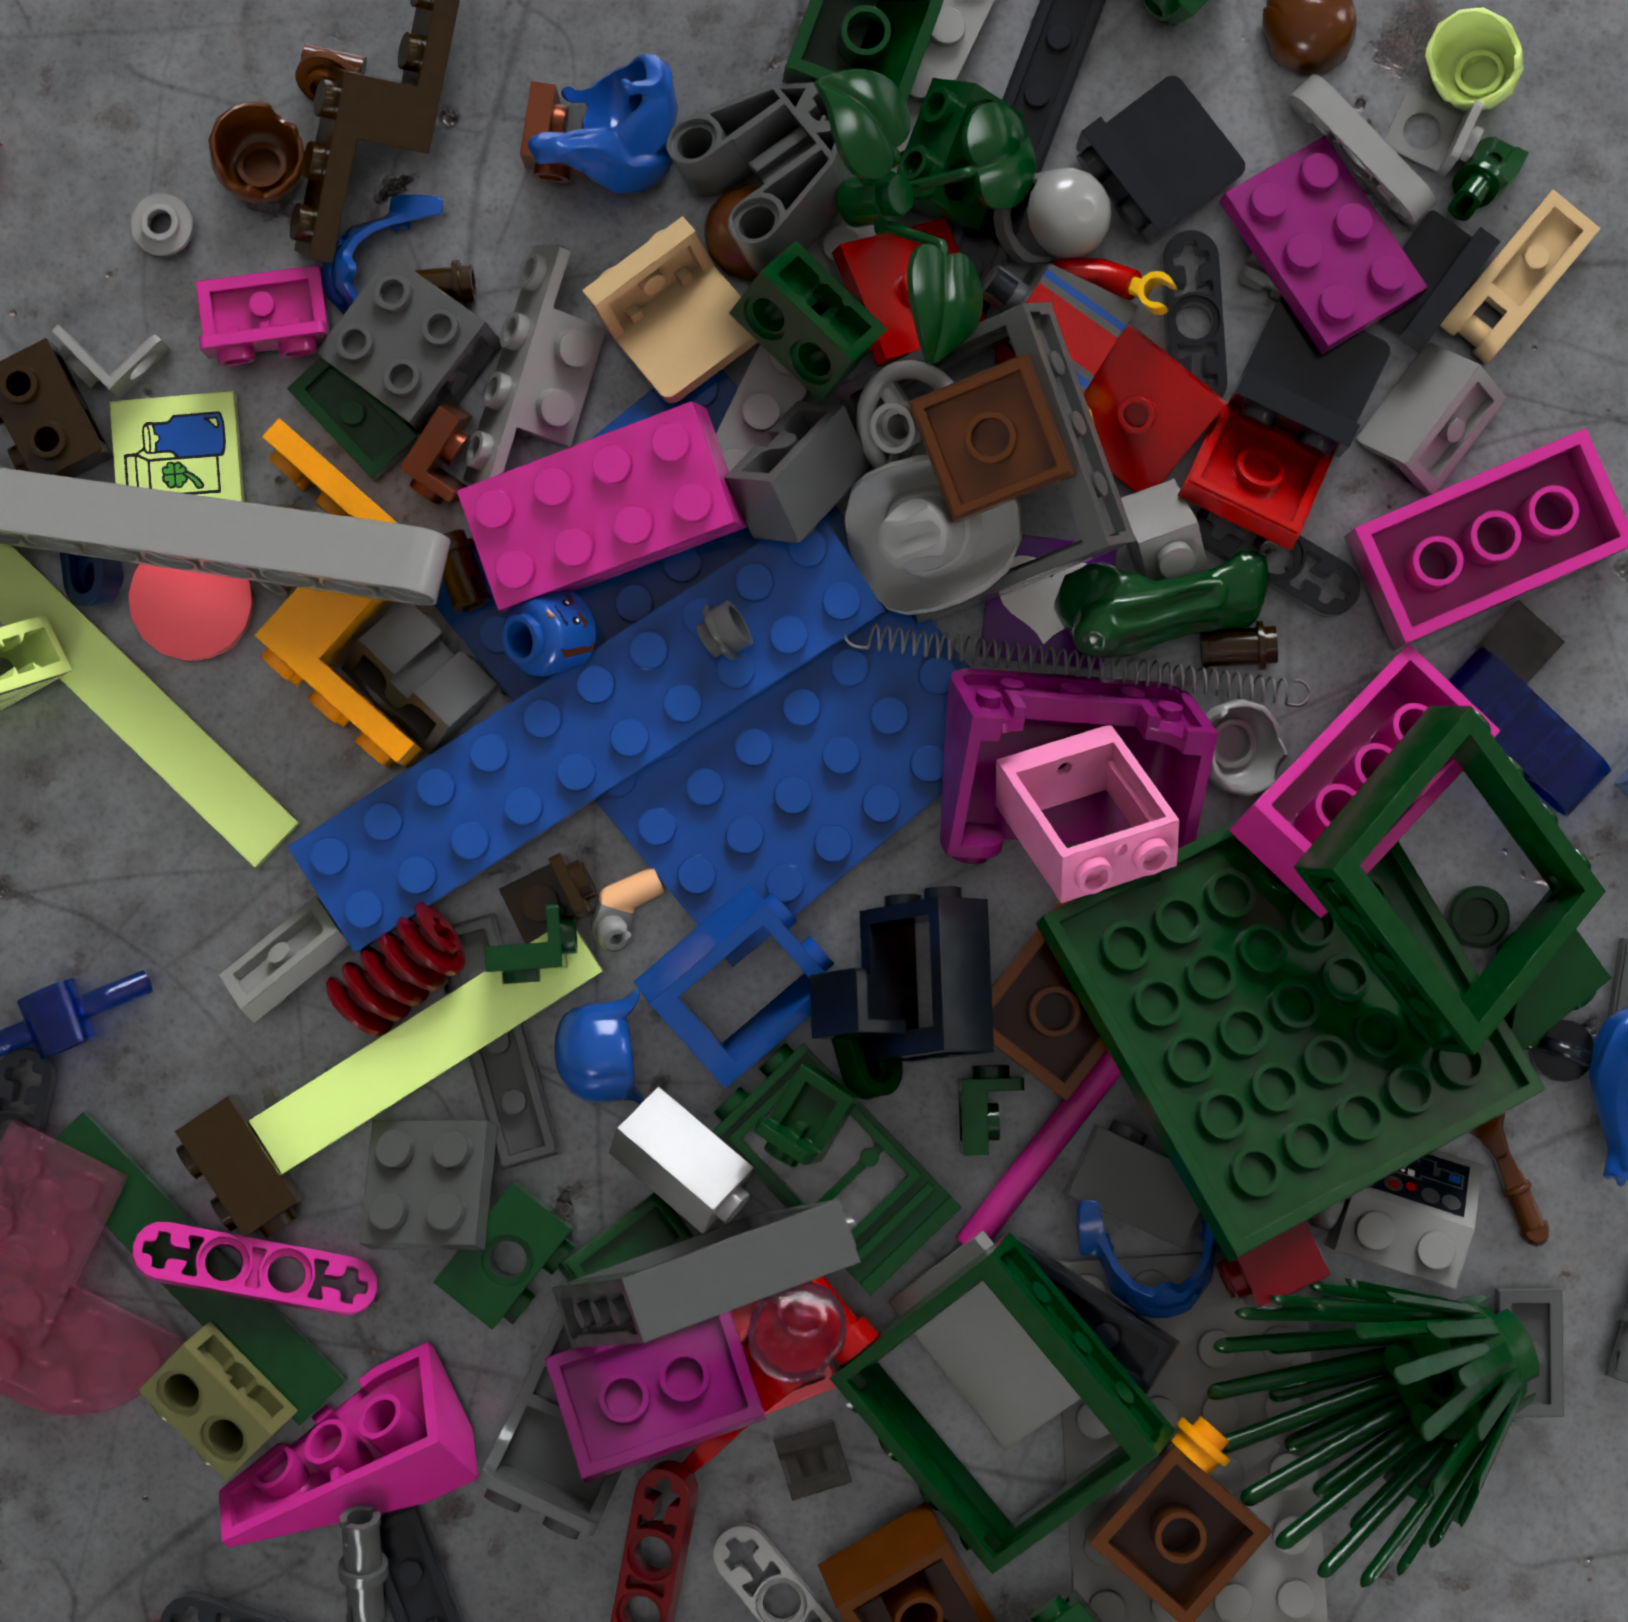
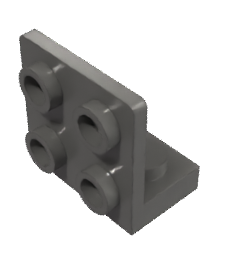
M389 256L319 346L317 354L336 370L394 411L412 430L421 435L438 406L454 402L456 405L459 404L502 346L500 338L484 320L395 256Z

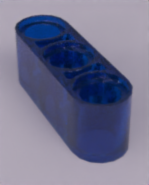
M1478 647L1448 679L1455 688L1501 730L1495 736L1507 756L1514 759L1521 766L1525 773L1524 779L1531 789L1550 807L1563 816L1568 817L1611 772L1608 763L1589 743L1504 662L1484 647Z

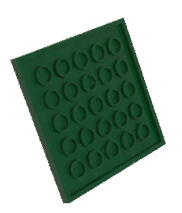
M1236 821L1179 848L1177 866L1154 875L1144 876L1104 889L1096 894L1077 898L1043 915L1036 922L1038 929L1229 1263L1546 1090L1505 1019L1501 1021L1475 1055L1433 1050L1330 914L1327 912L1322 918L1315 914L1228 830ZM1397 841L1367 875L1461 998L1479 976L1401 844Z

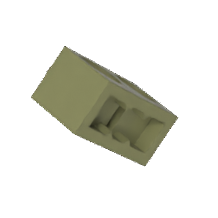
M211 1321L183 1343L138 1390L152 1405L155 1413L162 1420L170 1423L196 1450L199 1458L206 1465L214 1468L226 1481L246 1464L298 1412L288 1399ZM189 1378H191L195 1382L196 1386H194L191 1383ZM233 1423L240 1428L241 1432L235 1428Z

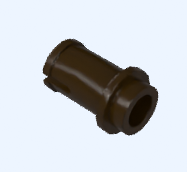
M452 260L451 267L414 270L464 307L465 303L476 302L477 300L476 280L472 264L461 265L460 260Z
M463 529L444 533L443 535L450 538L451 544L443 580L453 604L454 614H461L464 611L470 612L492 601L491 595L487 592L472 552L476 548L474 539H468Z
M1261 620L1256 621L1255 627L1219 629L1200 633L1201 665L1205 669H1209V667L1257 664L1258 670H1265L1266 664L1278 663L1276 626H1264Z

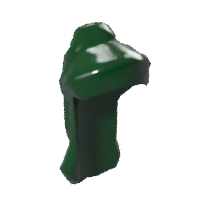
M1239 551L1227 562L1211 570L1158 581L1146 578L1140 574L1117 569L1110 563H1088L1082 568L1064 576L1055 599L1054 610L1068 635L1073 638L1075 646L1083 655L1096 658L1133 656L1179 637L1224 628H1245L1252 625L1262 610L1270 582L1266 556L1256 551Z

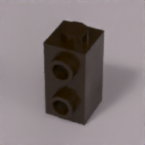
M237 1094L227 1096L175 1131L182 1142L176 1148V1152L186 1169L195 1179L202 1175L205 1177L217 1195L210 1200L211 1205L220 1221L229 1231L232 1232L238 1228L242 1235L246 1237L260 1229L267 1239L298 1218L292 1207L304 1200L305 1196L289 1172L281 1174L250 1124L249 1120L253 1117Z

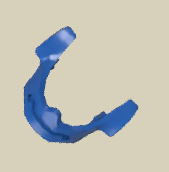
M422 194L393 196L390 201L389 213L385 217L351 226L337 240L333 263L323 261L321 274L327 298L345 314L358 297V293L353 287L356 263L352 259V254L359 242L373 232L409 230L410 222L440 215L443 212V198Z
M1095 1200L1079 1202L1076 1209L1079 1253L1081 1255L1096 1256L1100 1259L1111 1293L1140 1315L1150 1318H1170L1181 1315L1191 1310L1211 1283L1218 1242L1206 1221H1200L1201 1232L1199 1238L1202 1240L1203 1251L1193 1274L1181 1284L1176 1285L1169 1281L1161 1282L1153 1288H1148L1136 1283L1121 1268L1113 1254L1114 1246L1110 1242L1109 1233L1105 1231L1099 1203Z

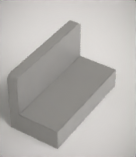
M1429 343L1422 349L1359 433L1357 441L1363 448L1394 462L1417 489L1432 495L1438 491L1507 397L1480 364L1433 343Z

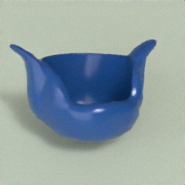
M634 989L624 999L606 1003H589L573 1008L565 1013L560 1020L554 1041L555 1063L560 1078L573 1095L592 1103L632 1100L641 1104L645 1100L643 1095L634 1086L633 1055L627 1016L634 1010L640 999L639 989Z

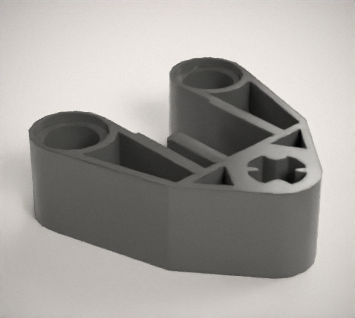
M814 82L767 85L680 121L672 128L667 139L666 148L688 188L698 196H717L733 187L749 174H756L762 186L741 200L733 208L728 218V229L748 265L757 274L795 241L807 250L839 212L837 195L840 185L845 179L855 177L846 168L836 149L827 110Z

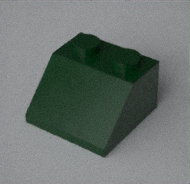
M810 0L787 60L782 82L786 84L810 83L832 73L851 69H865L883 74L891 79L907 102L944 0Z

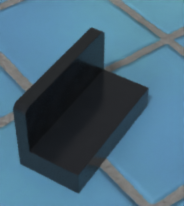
M1434 210L1429 211L1402 248L1428 288L1421 297L1378 321L1377 324L1419 352L1436 332L1501 241L1482 227L1471 237Z

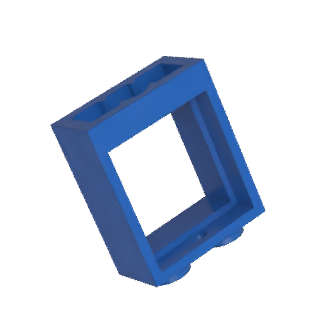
M749 883L634 981L650 1006L725 1089L811 1016L810 975L825 973L834 965V962L811 936L800 943L791 933L789 928L797 922V919L774 893L763 900ZM763 925L804 973L722 1043L683 1000L681 995Z

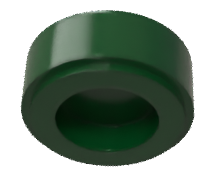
M1471 886L1459 890L1450 898L1445 908L1444 918L1460 945L1468 948H1486L1496 944L1506 934L1510 924V911L1505 899L1494 889L1486 886Z

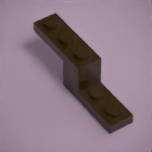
M410 0L411 6L416 7L412 31L405 32L399 46L398 67L404 70L402 81L330 66L328 79L320 80L314 98V114L320 117L316 141L308 142L302 160V176L308 179L303 204L297 203L295 205L290 222V238L296 241L294 248L296 252L308 259L333 263L357 139L429 154L460 0Z

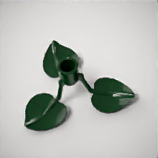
M851 69L826 75L816 80L814 85L825 104L836 149L846 168L855 176L845 179L839 187L837 195L839 212L843 220L851 227L860 228L874 225L876 235L892 234L921 244L913 250L907 268L908 296L917 337L926 364L937 363L962 344L977 327L983 308L980 279L972 261L965 254H948V245L944 239L894 222L901 220L912 208L914 201L913 192L962 181L974 177L977 197L985 208L997 211L1017 206L1029 193L1036 170L1035 152L1032 141L1027 136V128L1018 115L1008 106L1000 102L980 104L967 115L962 130V147L970 165L908 181L904 176L891 171L892 168L901 162V154L897 147L905 142L911 128L908 107L897 85L883 74L865 69Z

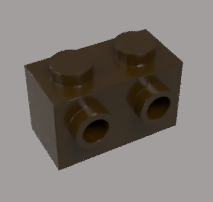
M44 338L0 361V425L5 423L15 443L7 451L16 470L75 478L114 458L58 347L47 338Z

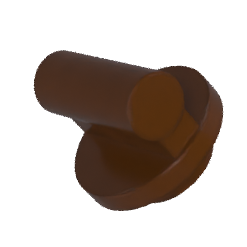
M305 43L301 60L295 72L297 85L309 99L314 101L320 80L328 79L330 66L365 73L367 57Z

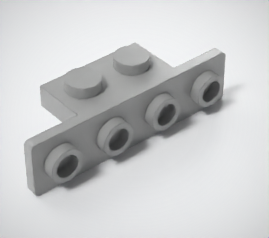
M559 244L536 245L532 253L525 258L518 275V285L521 288L514 312L507 317L501 330L500 344L503 348L496 371L489 376L483 389L482 403L485 408L478 431L472 434L465 448L464 463L467 467L463 479L466 482L475 484L504 472L516 430L557 446L571 447L606 328L553 308L570 255L569 248Z

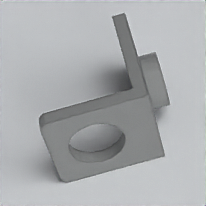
M1409 92L1404 96L1384 140L1400 157L1445 177L1458 159L1466 163L1472 157L1484 131L1483 128L1475 125L1484 104L1475 100L1466 114L1462 116L1415 93ZM1415 115L1431 117L1439 127L1437 143L1427 149H1418L1410 145L1404 135V127L1407 120Z
M59 324L51 330L72 351V354L65 360V363L90 388L100 380L119 399L127 394L171 350L156 334H153L109 375Z

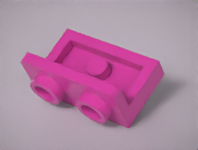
M320 265L195 281L203 335L198 337L200 350L209 359L217 358L218 365L221 366L248 364L255 361V353L279 350L281 357H302L315 354L317 352L316 344H322L330 333L326 294Z

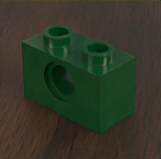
M515 1180L489 1211L485 1250H458L433 1283L490 1329L493 1330L502 1318L513 1325L536 1296L527 1288L542 1268L553 1275L559 1267L558 1264L564 1261L575 1247L566 1238L575 1225L519 1180ZM513 1241L524 1249L527 1262L521 1273L508 1275L496 1267L493 1260V1252L498 1243Z

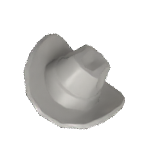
M928 454L916 455L891 462L864 474L851 488L844 518L850 556L880 603L889 611L905 615L935 612L960 604L986 591L1009 571L1022 540L1021 510L1018 499L961 522H954Z

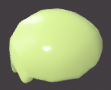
M1484 7L1461 9L1439 22L1426 47L1425 58L1436 91L1445 102H1450L1454 108L1466 112L1475 100L1484 104L1482 110L1492 109L1511 96L1524 70L1522 47L1513 26L1506 18Z

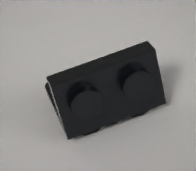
M1177 76L1164 78L1107 123L1100 116L1081 131L1076 145V149L1079 152L1076 157L1082 169L1105 185L1118 202L1115 204V209L1125 225L1136 235L1141 232L1151 245L1242 176L1245 170L1243 158L1184 82Z
M1281 297L1276 303L1228 403L1240 408L1238 416L1256 427L1271 431L1275 425L1297 436L1294 442L1302 449L1323 458H1328L1330 453L1339 458L1350 447L1360 427L1357 421L1389 358L1390 347L1386 341L1363 330L1326 353L1321 354L1285 299Z

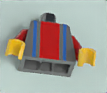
M1085 257L1059 258L1052 264L1034 265L1022 281L997 264L981 282L983 300L1000 312H1004L1022 303L1051 302L1083 393L1138 309V306L1130 301L1135 297H1139L1150 313L1153 315H1163L1169 311L1168 308L1162 303L1150 301V292L1153 288L1160 285L1178 290L1171 277L1164 272H1149L1142 277L1140 271L1102 258ZM1011 341L995 347L997 349L994 358L996 365L1017 357Z

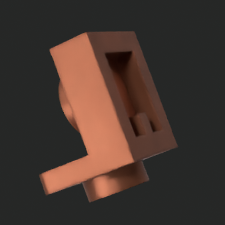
M531 81L520 150L524 167L534 169L533 176L535 178L549 182L568 183L570 175L584 177L586 174L567 164H538L535 162L534 156L528 149V139L541 132L566 133L569 106L560 104V96L555 84Z
M454 402L438 406L399 468L413 478L409 484L412 489L436 504H442L444 499L449 503L459 501L457 490L467 487L463 482L441 468L443 463L452 466L460 457L471 438V435L464 430L473 415Z

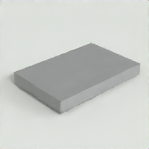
M982 1230L896 1293L888 1302L897 1314L901 1316L994 1243ZM984 1281L980 1282L914 1333L1005 1450L1081 1399Z

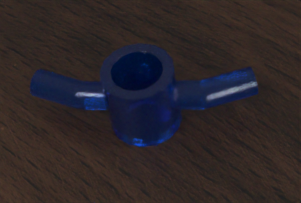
M140 970L84 994L81 993L76 979L73 977L42 988L19 999L17 1005L24 1020L0 1030V1057L34 1043L42 1060L63 1053L98 1037L99 1033L92 1017L152 993V985L147 973L144 970Z

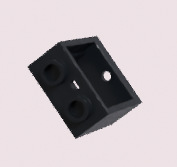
M940 886L923 889L924 899L919 894L888 895L884 897L883 907L859 911L861 968H864L867 974L875 975L877 1019L906 1020L907 1034L864 1040L865 1061L916 1063L994 1052L988 899L962 898L961 887ZM929 921L933 1026L919 1028L915 924Z

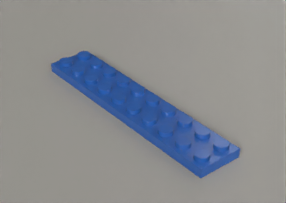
M825 517L817 524L815 531L800 543L764 539L596 647L584 664L575 669L551 676L298 839L287 848L353 951L359 953L365 947L378 941V937L383 933L395 930L397 928V920L401 916L407 919L415 917L414 908L418 902L423 901L426 906L437 903L844 640L845 634L849 637L883 615L885 610ZM728 600L737 608L745 620L752 635L753 644L740 651L738 659L731 661L723 654L715 658L704 646L698 634L697 625L704 621L705 617L702 614V608L707 604L714 608Z

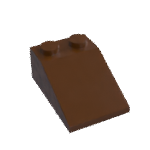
M926 1502L818 1564L835 1607L845 1622H998L958 1551Z

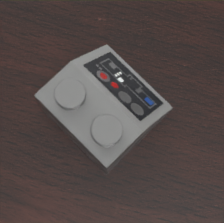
M1435 1150L1345 1199L1340 1217L1334 1227L1328 1231L1324 1245L1335 1251L1456 1289L1475 1231L1483 1165Z

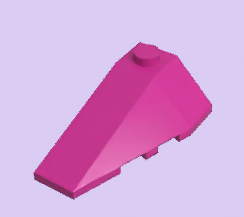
M426 1342L373 1367L358 1379L362 1389L335 1410L327 1404L312 1416L316 1425L289 1447L284 1444H277L220 1489L219 1503L222 1543L230 1548L340 1523L342 1511L355 1505L375 1507V1512L379 1510L381 1514L425 1504L477 1480L478 1470L473 1428L435 1348L429 1342Z

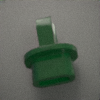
M1487 137L1479 141L1470 160L1462 165L1453 178L1452 189L1455 196L1448 206L1449 213L1457 220L1467 221L1477 208L1489 205L1512 183L1522 168L1529 152L1520 147H1513L1497 137Z

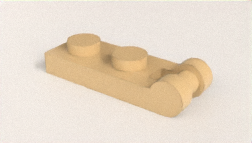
M1553 189L1451 309L1440 326L1453 337L1458 332L1476 347L1472 353L1485 364H1488L1601 228ZM1483 301H1486L1502 315V318L1493 328L1474 314Z

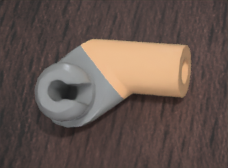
M649 867L605 887L600 892L590 924L592 937L603 949L615 952L625 948L631 939L630 928L636 907L665 894L655 869Z

